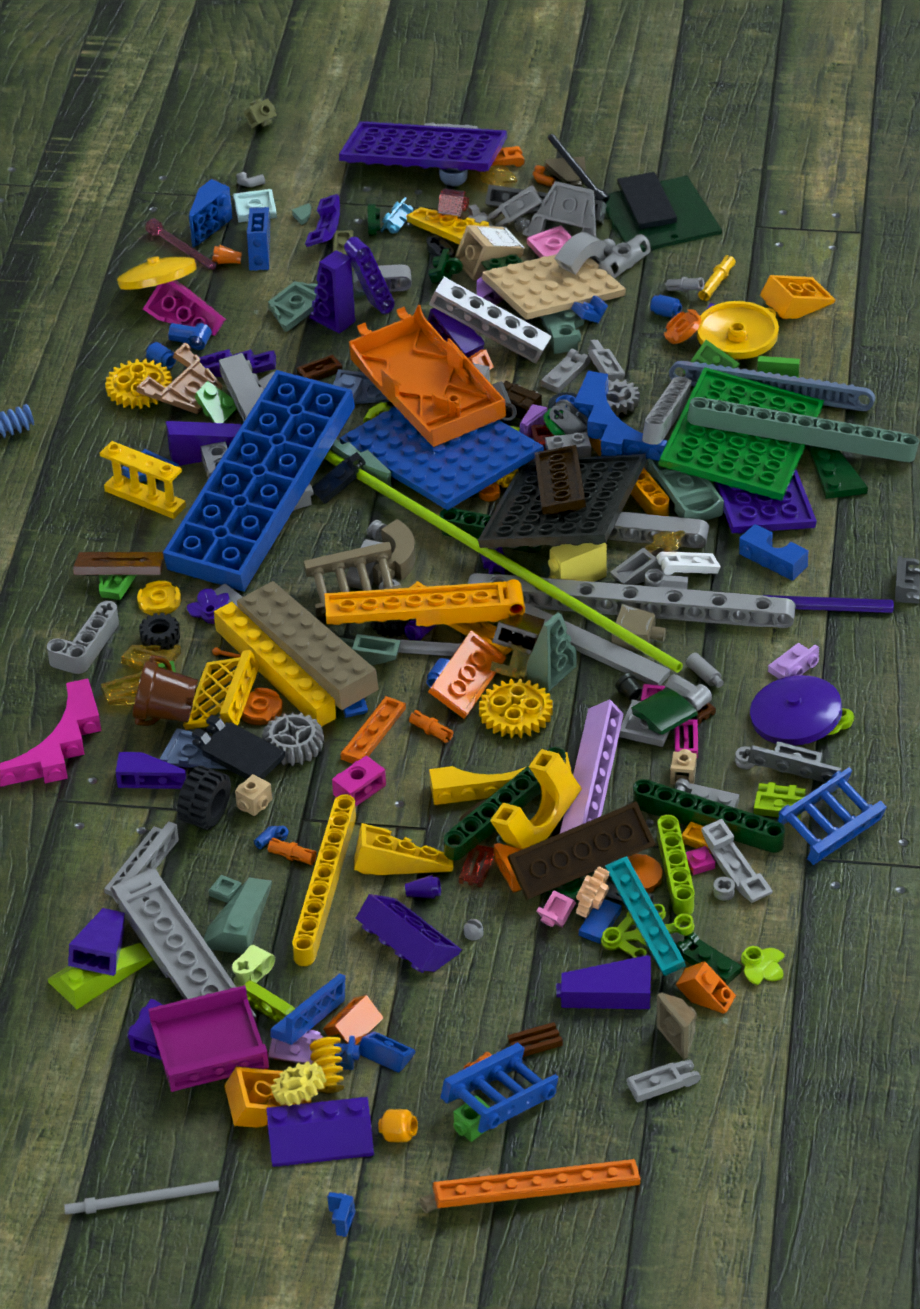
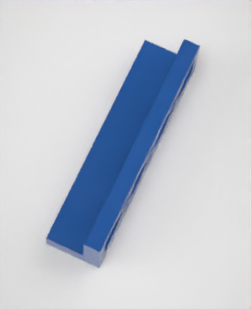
M339 973L272 1027L271 1038L290 1045L295 1043L345 1001L346 976Z

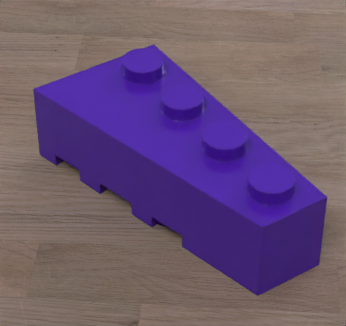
M335 250L319 262L316 279L318 285L314 290L316 297L312 301L314 309L310 313V319L340 334L356 321L351 257Z

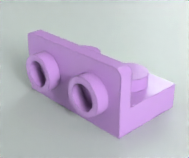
M797 643L769 664L768 672L778 679L803 675L807 670L817 665L819 661V647L814 645L808 649Z
M309 1030L292 1045L272 1038L268 1057L273 1060L303 1065L309 1061L311 1065L313 1061L310 1058L312 1053L310 1044L324 1037L318 1031Z

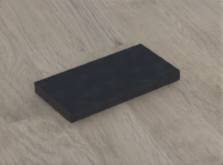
M655 172L617 178L620 191L639 229L677 223V216Z

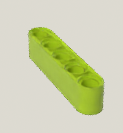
M663 815L657 822V841L672 909L676 915L683 913L691 915L694 911V887L679 821L675 816Z

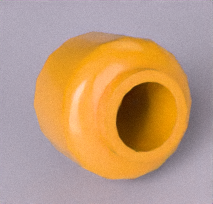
M389 1109L379 1119L378 1129L388 1142H409L417 1133L418 1121L410 1110Z

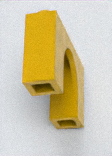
M541 749L529 765L542 790L540 807L532 819L528 820L520 807L502 803L491 818V823L506 845L525 849L546 840L582 790L559 753Z

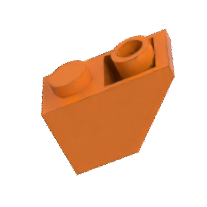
M705 961L685 968L676 983L677 988L690 1002L723 1014L728 1011L736 997V994Z

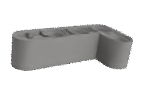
M112 601L101 602L72 642L59 638L50 640L47 643L49 664L54 668L75 674L86 672L119 625L117 605Z

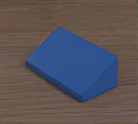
M375 1031L361 1038L360 1055L395 1072L402 1071L415 1054L414 1049Z

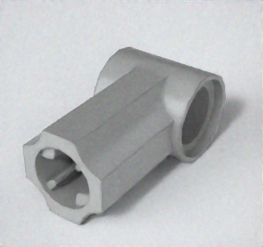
M650 569L645 574L644 586L687 589L688 577L664 575L658 569Z
M671 675L665 684V688L667 687L681 695L697 711L712 700V694L705 685L698 684L695 686L678 675Z

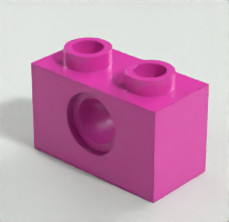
M366 755L332 779L333 795L336 798L344 794L351 795L355 799L356 807L386 786L385 769Z

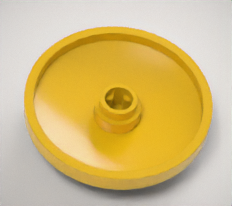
M156 256L123 273L117 278L119 288L123 290L147 288L182 278L194 272L197 267L193 258L167 257L159 259Z
M729 301L719 303L705 310L700 315L702 318L701 324L696 331L697 339L701 345L705 340H708L733 359H747L759 356L775 345L778 339L779 325L776 317L768 309L758 304L745 301Z

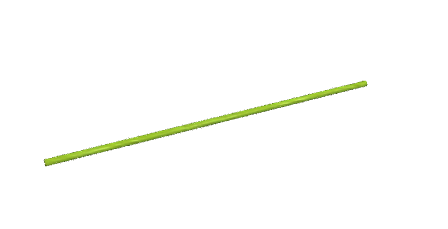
M331 450L328 451L324 458L335 466L345 460ZM359 469L356 479L676 673L681 671L683 663L498 551L479 548L478 539L364 470Z

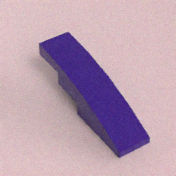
M227 349L199 358L201 359L200 363L205 369L208 368L215 377H222L219 360L233 355ZM252 350L240 352L243 353L246 360L250 361L252 374L276 369V354L274 350L254 355Z

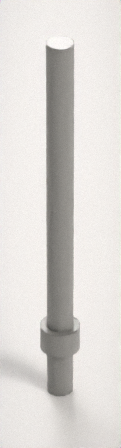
M211 1181L96 1200L95 1197L85 1198L83 1202L64 1204L65 1215L80 1212L91 1214L97 1213L96 1210L219 1191L218 1181Z

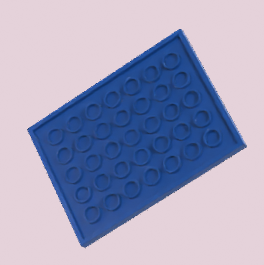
M395 406L339 438L341 444L350 442L360 453L369 450L391 472L392 477L446 510L451 509L533 460L535 452L544 451L543 445L500 420L433 447Z

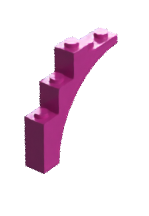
M88 678L66 683L68 698L65 712L57 727L42 743L25 754L0 763V787L42 777L45 783L67 779L64 759L85 755L81 735L101 731L99 713Z

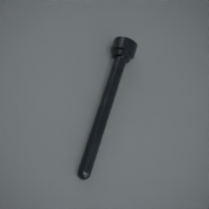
M549 134L548 140L585 186L594 191V200L603 201L606 204L610 199L609 195L595 186L554 134Z

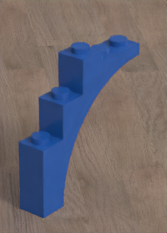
M588 371L574 401V407L588 418V437L601 440V456L645 454L646 459L659 461L667 445V440H662L660 444L656 445L643 442V433L634 430L622 422L610 408L606 398L609 390L608 374Z

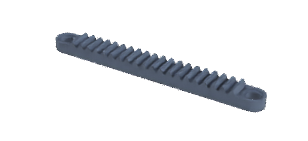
M677 361L669 371V376L673 380V378L679 377L676 375L675 369L678 367L683 368L686 373L683 377L692 381L691 386L696 385L704 367L824 400L823 405L867 411L871 409L875 402V395L870 389L856 387L852 384L822 382L821 380L815 381L812 378L805 379L804 377L782 376L778 373L772 374L771 372L741 370L737 367L731 368V366L723 367V365L700 364L697 361ZM860 395H867L870 402L862 404L858 397Z

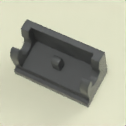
M898 556L895 602L919 604L920 569L909 567V565H919V560Z

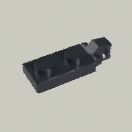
M356 452L313 485V492L326 504L357 478L356 474L366 464L365 460Z

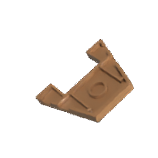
M184 343L174 352L173 358L188 368L167 387H164L148 376L137 386L136 392L198 414L203 408L194 398L196 392L207 381L222 390L223 386L208 368H204L200 363L201 359L190 351V346Z

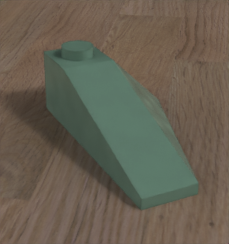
M559 612L543 625L526 667L527 680H531L534 684L538 683L539 687L545 688L548 692L577 667L576 649L570 643L572 640L571 636L566 633L567 627L562 614Z
M248 878L208 926L204 941L211 950L243 954L252 945L272 886L271 880Z

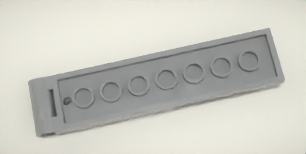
M151 868L110 887L113 899L119 904L120 911L125 912V918L164 976L171 979L184 999H191L236 987L155 868ZM251 1009L252 1014H253V1017H254V1020H255V1022H256V1015H255V1013L253 1012V1010Z

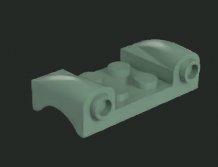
M648 459L647 472L657 484H661L675 504L674 511L678 517L707 521L722 516L724 500L710 481L676 470H669L658 466L659 461Z

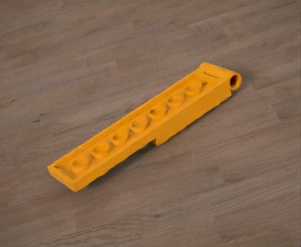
M516 579L505 582L324 593L326 624L341 625L343 623L361 624L370 621L385 622L387 620L406 621L416 618V626L429 627L439 624L498 622L510 616L523 615L525 613L522 586Z

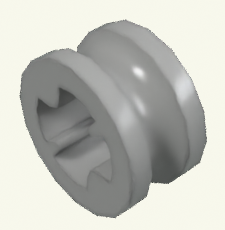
M374 520L368 527L367 535L379 542L382 540L381 529L387 525L380 520Z
M744 746L737 749L735 763L739 768L751 769L755 766V764L748 762L751 747Z
M720 877L714 881L713 893L717 899L726 901L734 897L735 882L731 878Z

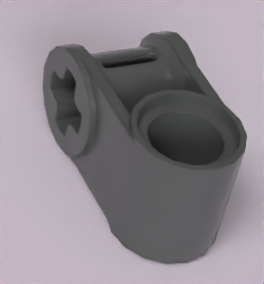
M559 400L551 408L550 418L566 435L581 433L587 430L588 418L579 412L568 400Z

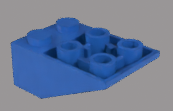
M213 179L199 188L189 214L193 248L232 219L230 188Z

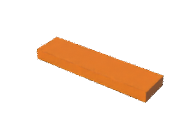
M385 696L341 752V760L353 764L366 755L369 757L405 711L406 703Z

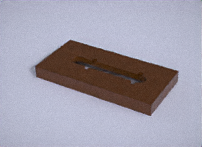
M79 552L73 566L74 575H161L165 559L163 552Z

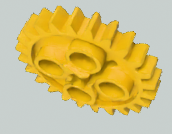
M136 359L135 363L128 361V365L120 363V368L114 367V372H109V377H106L105 383L107 396L111 398V401H116V405L123 403V408L131 405V409H134L135 406H139L142 409L143 405L150 407V403L158 404V400L136 392L137 386L148 376L164 387H167L172 382V376L170 371H167V367H162L161 363L155 365L154 360L147 363L146 359L143 362H139Z
M510 679L509 684L501 681V686L493 684V690L486 689V695H482V701H479V716L482 719V723H486L487 729L493 728L494 734L501 731V737L507 733L510 734V738H513L515 734L522 738L523 733L531 736L532 730L539 733V727L546 728V722H550L551 716H553V701L550 699V693H546L545 688L539 689L538 683L531 686V680H528L525 684L522 683V679H519L517 683Z

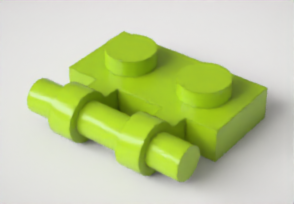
M769 782L768 784L759 783L754 804V814L779 818L778 813L786 805L792 806L804 798L806 789L797 788V785L791 784L788 787L776 785L775 782ZM801 814L796 816L799 820L801 819Z

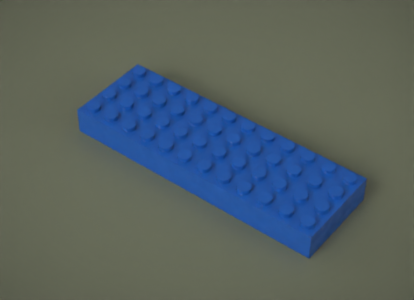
M276 370L165 548L163 556L167 570L219 585L227 584L230 588L245 592L354 410L355 404L352 390Z

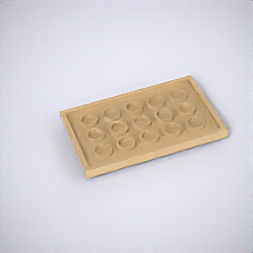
M557 254L483 271L481 278L526 320L569 310L574 302L590 303L594 295L605 301L625 296L626 289L611 275L607 274V271L599 269V264L591 257L583 263L576 275L559 267L555 260Z

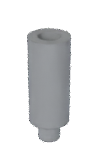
M692 653L687 658L686 665L709 686L715 685L717 688H720L723 685L724 681L721 679V674L698 653Z

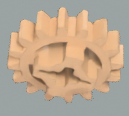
M598 867L592 877L586 876L576 896L577 900H579L576 914L587 918L593 908L599 910L609 891V886L606 885L609 871Z

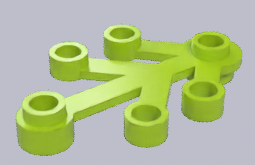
M655 904L656 910L662 911L659 913L661 919H664L666 917L665 907L662 904ZM627 912V916L618 927H609L604 930L601 943L605 949H621L633 956V958L640 954L648 956L644 948H636L629 943V941L637 940L647 946L638 928L633 931H627L631 925H636L629 912ZM686 913L678 915L674 923L665 924L670 934L678 932L683 936L691 934L695 928L692 916Z

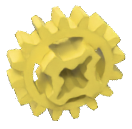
M309 1061L304 1065L297 1063L295 1068L288 1067L284 1072H280V1078L273 1080L274 1085L271 1086L276 1102L279 1101L280 1105L285 1103L288 1106H291L293 1103L299 1105L301 1100L309 1101L314 1095H318V1089L324 1088L322 1083L326 1082L325 1074L321 1066H318L316 1062L311 1065Z

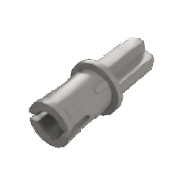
M682 277L681 279H668L665 286L667 291L687 293L689 290H703L705 282L701 277Z

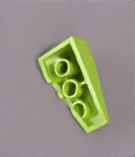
M137 943L121 949L114 976L67 966L48 978V983L76 1009H79L154 959L141 943Z

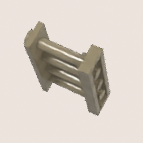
M390 542L305 560L304 570L306 577H314L321 602L315 604L316 616L326 617L324 593H327L323 579L324 573L335 572L340 592H350L344 570L355 567L358 570L363 591H369L372 589L365 565L376 562L379 564L385 588L379 590L402 588L401 585L393 586L387 560L392 558Z

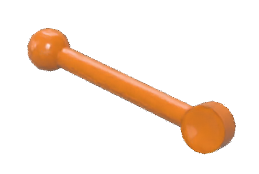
M218 647L212 650L215 656L241 657L240 654L222 651Z

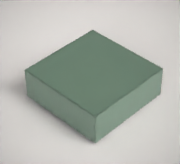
M220 875L209 889V896L228 903L241 888L242 884Z

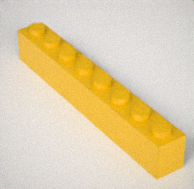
M233 602L214 611L216 631L240 654L245 650H251L260 665L258 672L302 712L304 716L310 715L312 719H317L321 727L336 719L335 699Z

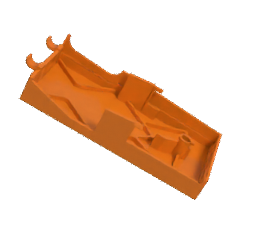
M421 305L417 306L412 316L406 312L405 307L397 309L400 321L373 332L368 330L366 323L357 326L361 337L349 341L351 361L433 447L506 417L505 399L450 338L446 342L424 317Z

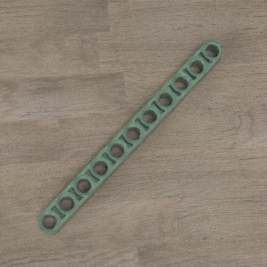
M694 397L690 400L687 415L688 422L697 426L903 462L915 460L919 445V438L913 434L702 397Z

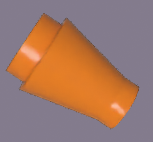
M222 245L220 247L215 246L212 262H217V264H240L242 252Z

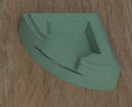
M309 203L292 209L293 217L301 225L308 222V218L311 216V206Z

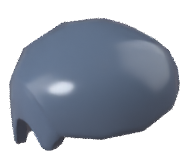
M456 168L440 169V179L445 185L452 187L460 186L468 177V169L464 171Z

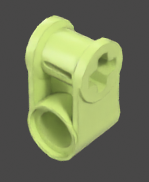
M255 945L249 946L232 964V970L235 973V986L240 987L248 980L257 983L265 974L271 971L275 963V956Z

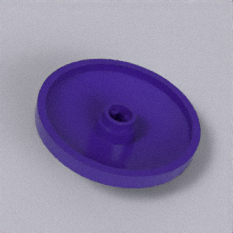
M796 675L778 679L761 689L751 703L750 716L753 728L765 740L775 744L778 741L797 746L817 741L829 734L841 719L842 703L837 689L826 680L814 676Z

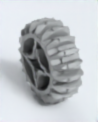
M292 712L291 715L283 713L282 717L275 716L274 721H268V725L264 727L262 733L263 740L285 751V758L281 761L283 766L287 763H291L292 766L295 763L302 765L305 760L311 762V758L317 757L318 753L322 751L324 735L321 725H319L317 719H312L310 715L304 717L302 712L299 715H295Z

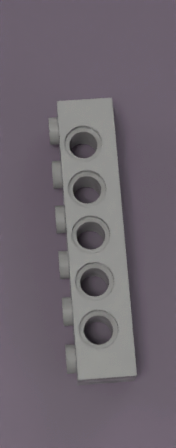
M446 277L438 285L429 303L430 306L535 364L538 362L551 338V335Z

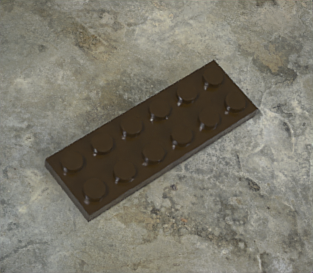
M572 445L535 452L543 515H556L561 511H577L582 507H586L577 446Z
M636 801L510 854L507 858L527 901L595 872L598 867L604 868L605 865L623 857H630L651 848L656 843Z

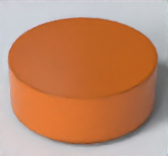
M492 483L479 491L480 499L488 502L495 501L500 496V487L496 483Z

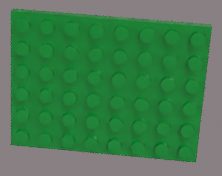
M704 367L660 457L658 466L782 501L806 444L693 425L687 420L690 400L694 397H702L817 418L823 408L824 400Z

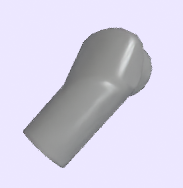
M245 172L236 174L239 185L251 188L265 184L263 174L247 178Z

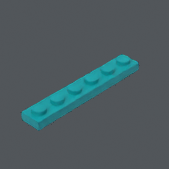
M623 857L605 865L606 870L610 872L609 877L663 976L686 967L681 953L628 857Z

